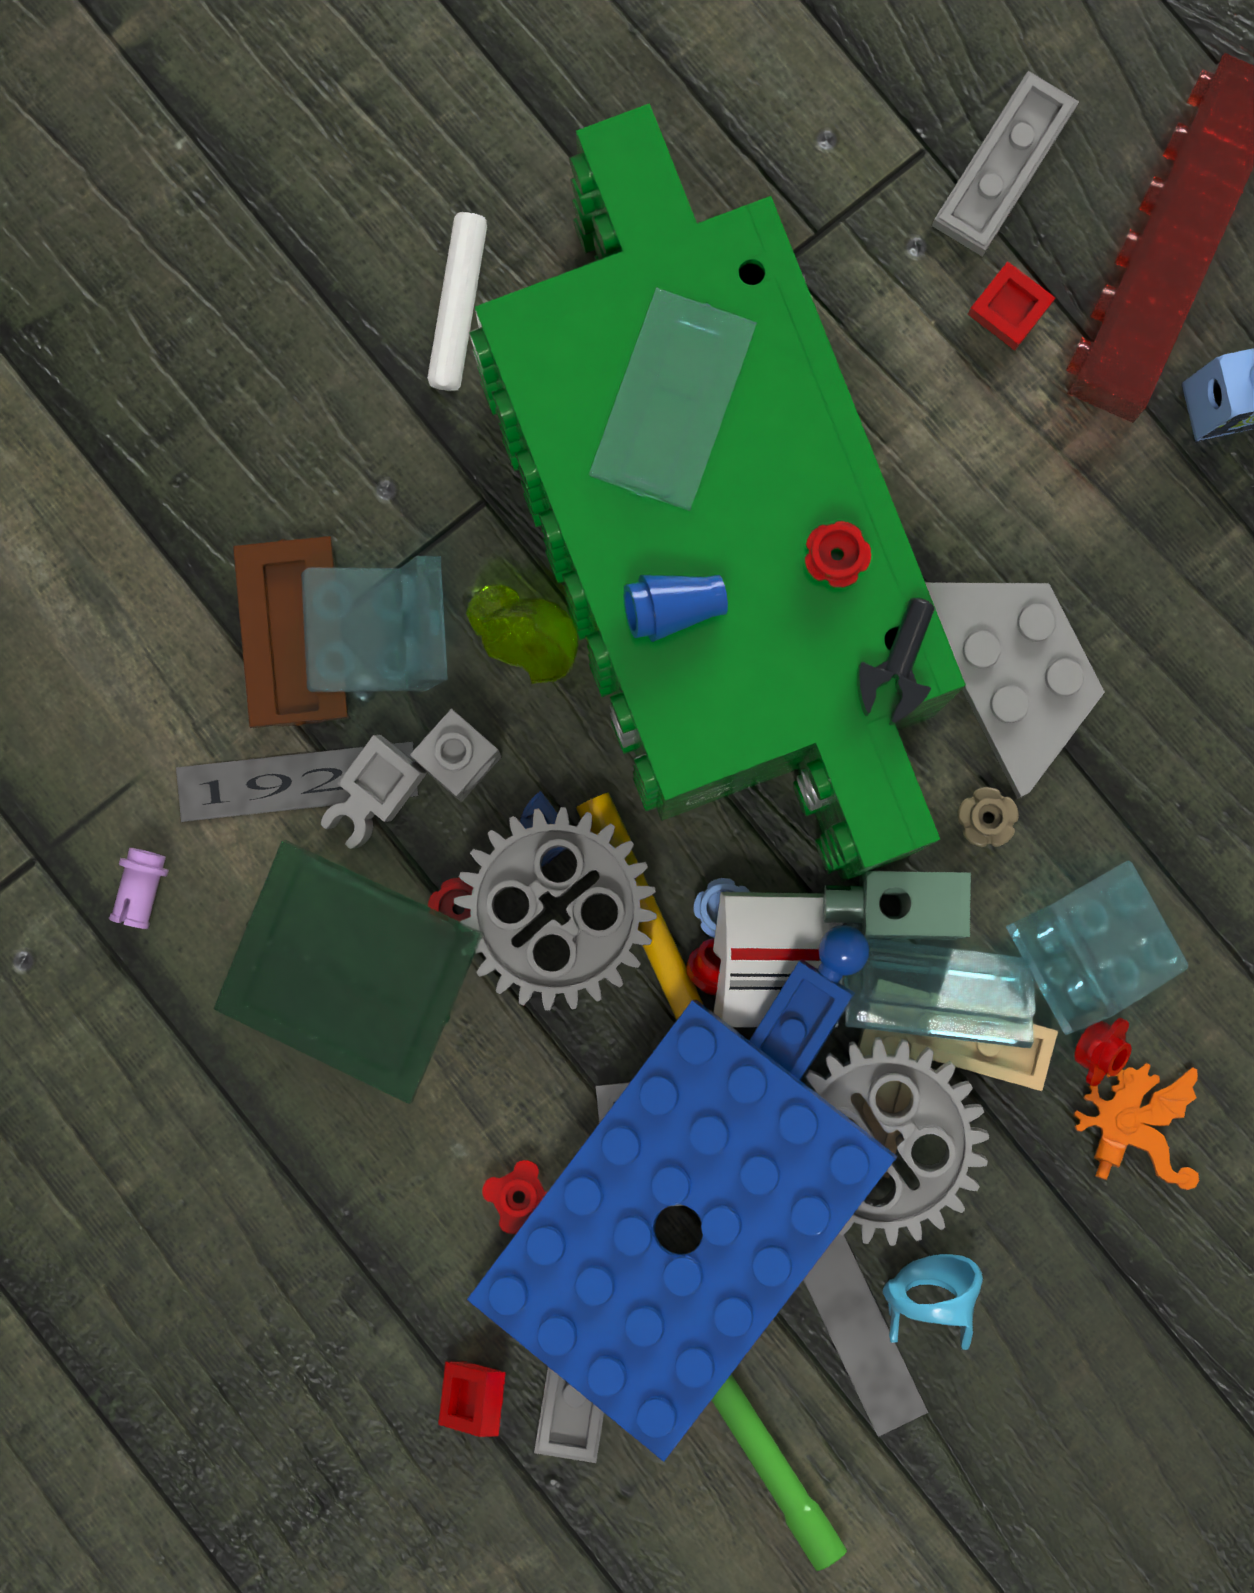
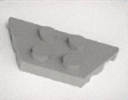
M925 582L966 686L962 690L1018 799L1030 793L1105 692L1049 583Z

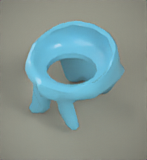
M952 1254L927 1256L904 1266L894 1279L885 1283L883 1288V1295L888 1302V1314L891 1316L890 1342H898L899 1317L901 1313L910 1319L959 1326L962 1350H968L973 1335L974 1305L980 1293L983 1280L979 1266L969 1258ZM918 1285H935L949 1290L956 1298L936 1304H917L907 1296L906 1292Z

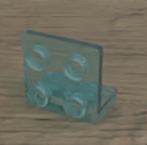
M416 556L401 568H307L302 572L306 678L309 691H427L448 679L441 556Z
M1130 861L1114 867L1061 899L1029 913L1006 926L1065 1035L1114 1016L1188 969V962L1136 868Z

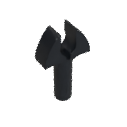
M912 598L909 600L886 662L877 667L861 662L859 665L857 688L859 701L865 716H868L871 712L877 688L886 685L891 678L896 679L895 688L900 697L899 704L894 709L889 725L901 721L912 713L931 691V687L917 684L912 672L935 610L933 604L923 598Z

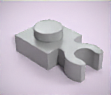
M373 735L337 783L350 794V797L345 803L331 806L324 813L321 825L325 829L335 828L343 816H349L354 822V832L348 838L345 845L350 849L359 848L371 837L373 816L376 815L384 822L392 821L426 776L427 772L382 735Z

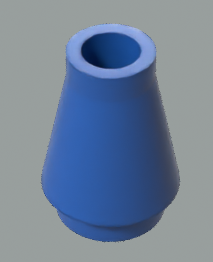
M640 575L637 583L624 586L625 613L629 629L634 638L648 636L654 642L711 617L727 614V593L720 575L708 577Z

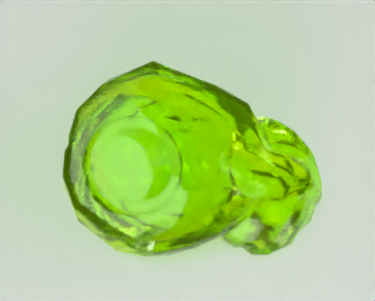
M493 584L475 592L474 597L468 604L466 615L475 634L482 638L483 646L489 657L523 668L529 674L531 684L556 682L567 676L577 656L578 638L575 626L566 611L558 604L543 598L520 599L518 593L512 587Z

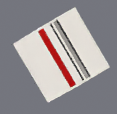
M721 892L713 951L721 959L714 1014L731 1027H758L800 960L803 959L818 969L822 963L819 957V944L822 937L831 928L843 925V923H824V894Z

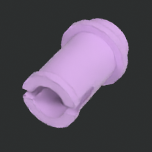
M129 848L127 859L120 858L119 865L123 866L124 870L113 912L110 913L109 920L116 923L123 921L124 925L149 929V919L160 877H166L169 871L163 868L165 856L141 849Z

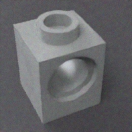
M452 708L410 754L421 768L460 802L468 796L501 759L499 750Z

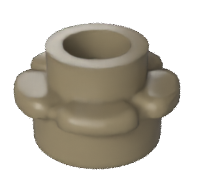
M983 787L977 789L973 793L972 798H966L962 801L958 809L957 818L958 822L962 825L964 837L971 844L978 847L992 844V846L998 847L1007 843L1015 833L1013 825L1018 821L1019 813L1015 802L1010 797H1003L996 788ZM985 812H991L994 815L992 823L988 824L983 821V814Z

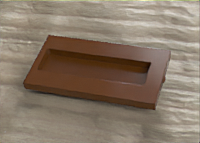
M331 536L296 540L280 539L276 542L233 546L250 728L300 726L322 723L327 720L349 718Z

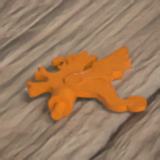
M1147 1063L1138 1070L1128 1067L1115 1075L1119 1083L1118 1085L1111 1086V1091L1115 1093L1112 1100L1105 1101L1100 1098L1098 1086H1088L1091 1092L1084 1095L1083 1099L1092 1102L1098 1108L1099 1115L1096 1117L1086 1116L1077 1110L1074 1112V1117L1079 1120V1124L1074 1127L1079 1132L1091 1126L1101 1128L1102 1136L1094 1155V1159L1100 1161L1096 1177L1107 1180L1111 1167H1120L1126 1147L1131 1145L1148 1153L1156 1176L1167 1184H1177L1180 1189L1184 1190L1193 1189L1197 1186L1199 1175L1195 1170L1190 1167L1180 1168L1177 1173L1172 1170L1169 1146L1164 1135L1155 1128L1150 1127L1169 1126L1172 1119L1184 1118L1186 1106L1197 1098L1193 1090V1086L1197 1082V1069L1190 1068L1170 1086L1153 1093L1148 1105L1141 1108L1143 1096L1160 1082V1076L1156 1074L1148 1075L1151 1065Z

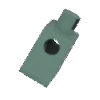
M866 871L860 875L859 886L825 885L824 923H858V930L866 938L958 940L970 937L971 873ZM882 895H895L900 902V913L898 916H885L880 909V898Z

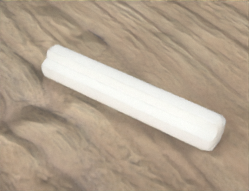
M459 212L454 217L427 377L430 386L439 390L457 391L461 387L487 231L485 217L475 213Z

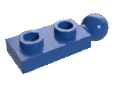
M840 925L828 930L819 944V957L822 963L818 969L803 959L797 963L749 1040L800 1081L856 994L839 982L843 976L859 972L868 961L870 950L864 934L857 928L848 925Z

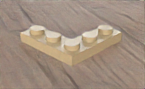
M875 980L858 1047L863 1056L872 1055L875 1037H880L886 1054H894L900 1040L907 1039L909 1058L914 1060L917 1059L926 1047H929L933 1050L932 1061L943 1064L951 1061L957 1068L1042 1091L1058 1031ZM900 1081L886 1082L877 1091L876 1103L886 1112L897 1113L909 1105L911 1089ZM854 1093L851 1096V1102L872 1129L874 1138L896 1154L897 1145L895 1139L901 1132L898 1129L892 1133L884 1131L860 1093ZM886 1172L882 1177L889 1178L890 1174Z

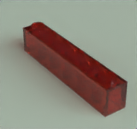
M1227 53L1222 55L1213 72L1203 68L1200 71L1186 103L1196 107L1187 126L1180 122L1177 123L1162 154L1163 157L1172 160L1164 179L1153 176L1139 205L1138 210L1148 214L1140 233L1130 229L1115 258L1114 263L1124 267L1115 287L1105 283L1092 309L1090 317L1099 321L1091 341L1080 338L1065 370L1075 375L1067 394L1132 423L1146 409L1254 167V65Z

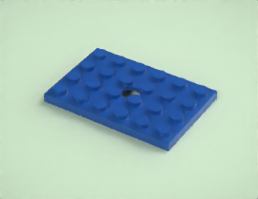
M696 999L692 1000L467 1300L664 1462L898 1156ZM668 1206H687L700 1217L703 1237L699 1246L694 1251L687 1254H675L666 1250L659 1243L655 1232V1224L658 1215Z

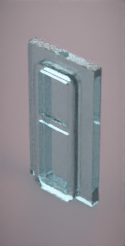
M656 288L589 476L634 491L639 496L645 495L691 511L757 322L711 307L708 303H700Z
M866 938L870 950L868 961L859 972L844 978L845 987L856 993L846 1008L847 1027L1021 1048H1031L1034 1043L1032 1018L1035 1014L1036 1006L1034 976L1029 969V958Z

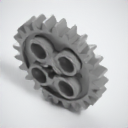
M566 807L560 808L555 824H547L539 808L534 809L533 827L525 829L516 817H510V828L513 836L505 840L501 835L490 830L488 836L495 850L490 855L475 849L470 853L474 860L482 866L479 873L460 872L459 878L472 886L473 890L472 895L454 898V904L471 909V917L455 924V929L466 932L474 931L476 938L462 951L464 955L483 952L486 959L476 972L479 977L487 975L494 970L502 974L497 983V993H503L513 983L519 985L520 1005L524 1006L530 1000L534 991L542 992V1002L545 1010H551L556 994L564 993L570 1008L576 1009L578 1005V990L584 988L596 1001L602 999L599 985L600 980L606 978L619 988L623 985L622 978L616 969L621 962L635 968L640 966L638 959L629 951L632 944L650 945L652 942L646 934L637 930L639 922H649L657 919L656 913L640 908V900L655 894V887L637 886L635 881L648 866L646 862L628 866L625 858L630 854L634 844L632 841H628L614 848L610 841L613 837L615 826L611 823L603 828L598 835L591 832V813L586 812L577 827L569 825ZM563 847L569 849L576 856V872L565 882L556 883L549 881L542 872L541 864L543 857L553 848ZM595 870L599 872V880L566 908L568 915L571 917L566 924L561 925L560 922L551 920L521 947L513 946L512 938L545 911V905L541 901L544 895L550 893L554 897L560 898L590 871ZM515 887L521 889L527 895L529 910L523 920L508 924L498 918L494 904L496 897L501 891ZM603 894L615 901L618 907V916L611 927L606 930L597 931L585 924L582 918V908L588 898L593 895ZM555 934L561 936L570 947L569 961L558 971L543 969L535 959L536 944L547 935Z
M875 1037L872 1055L863 1056L855 1042L849 1043V1062L842 1064L837 1057L828 1053L826 1061L830 1074L824 1077L809 1069L806 1077L815 1089L814 1092L846 1117L853 1119L859 1127L873 1138L872 1129L851 1102V1096L854 1093H860L884 1131L892 1133L898 1129L901 1132L895 1139L898 1152L918 1178L919 1186L917 1188H910L898 1172L895 1164L892 1163L886 1171L894 1179L892 1191L886 1197L879 1200L866 1197L839 1234L843 1236L855 1222L861 1225L862 1239L865 1244H869L876 1228H883L885 1230L890 1246L896 1244L898 1228L907 1226L916 1241L922 1240L921 1221L928 1218L940 1230L944 1229L945 1223L940 1210L947 1205L951 1209L963 1213L965 1207L956 1192L959 1188L978 1191L980 1187L978 1182L967 1171L968 1167L987 1166L988 1163L985 1156L972 1150V1145L988 1140L989 1133L981 1128L970 1127L969 1123L984 1113L981 1104H962L961 1101L970 1093L973 1087L969 1081L950 1086L948 1082L955 1070V1065L951 1061L943 1064L937 1070L930 1068L933 1060V1050L929 1047H926L917 1059L914 1060L909 1058L907 1039L900 1040L894 1054H886L881 1038ZM889 1081H900L911 1089L909 1105L897 1113L886 1112L876 1103L878 1089ZM926 1134H935L946 1142L944 1157L933 1165L918 1163L911 1155L914 1142Z

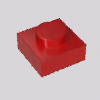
M1007 261L972 305L967 315L1016 351L1052 305L1055 297Z
M466 1361L445 1362L438 1425L478 1437L499 1436L506 1372Z

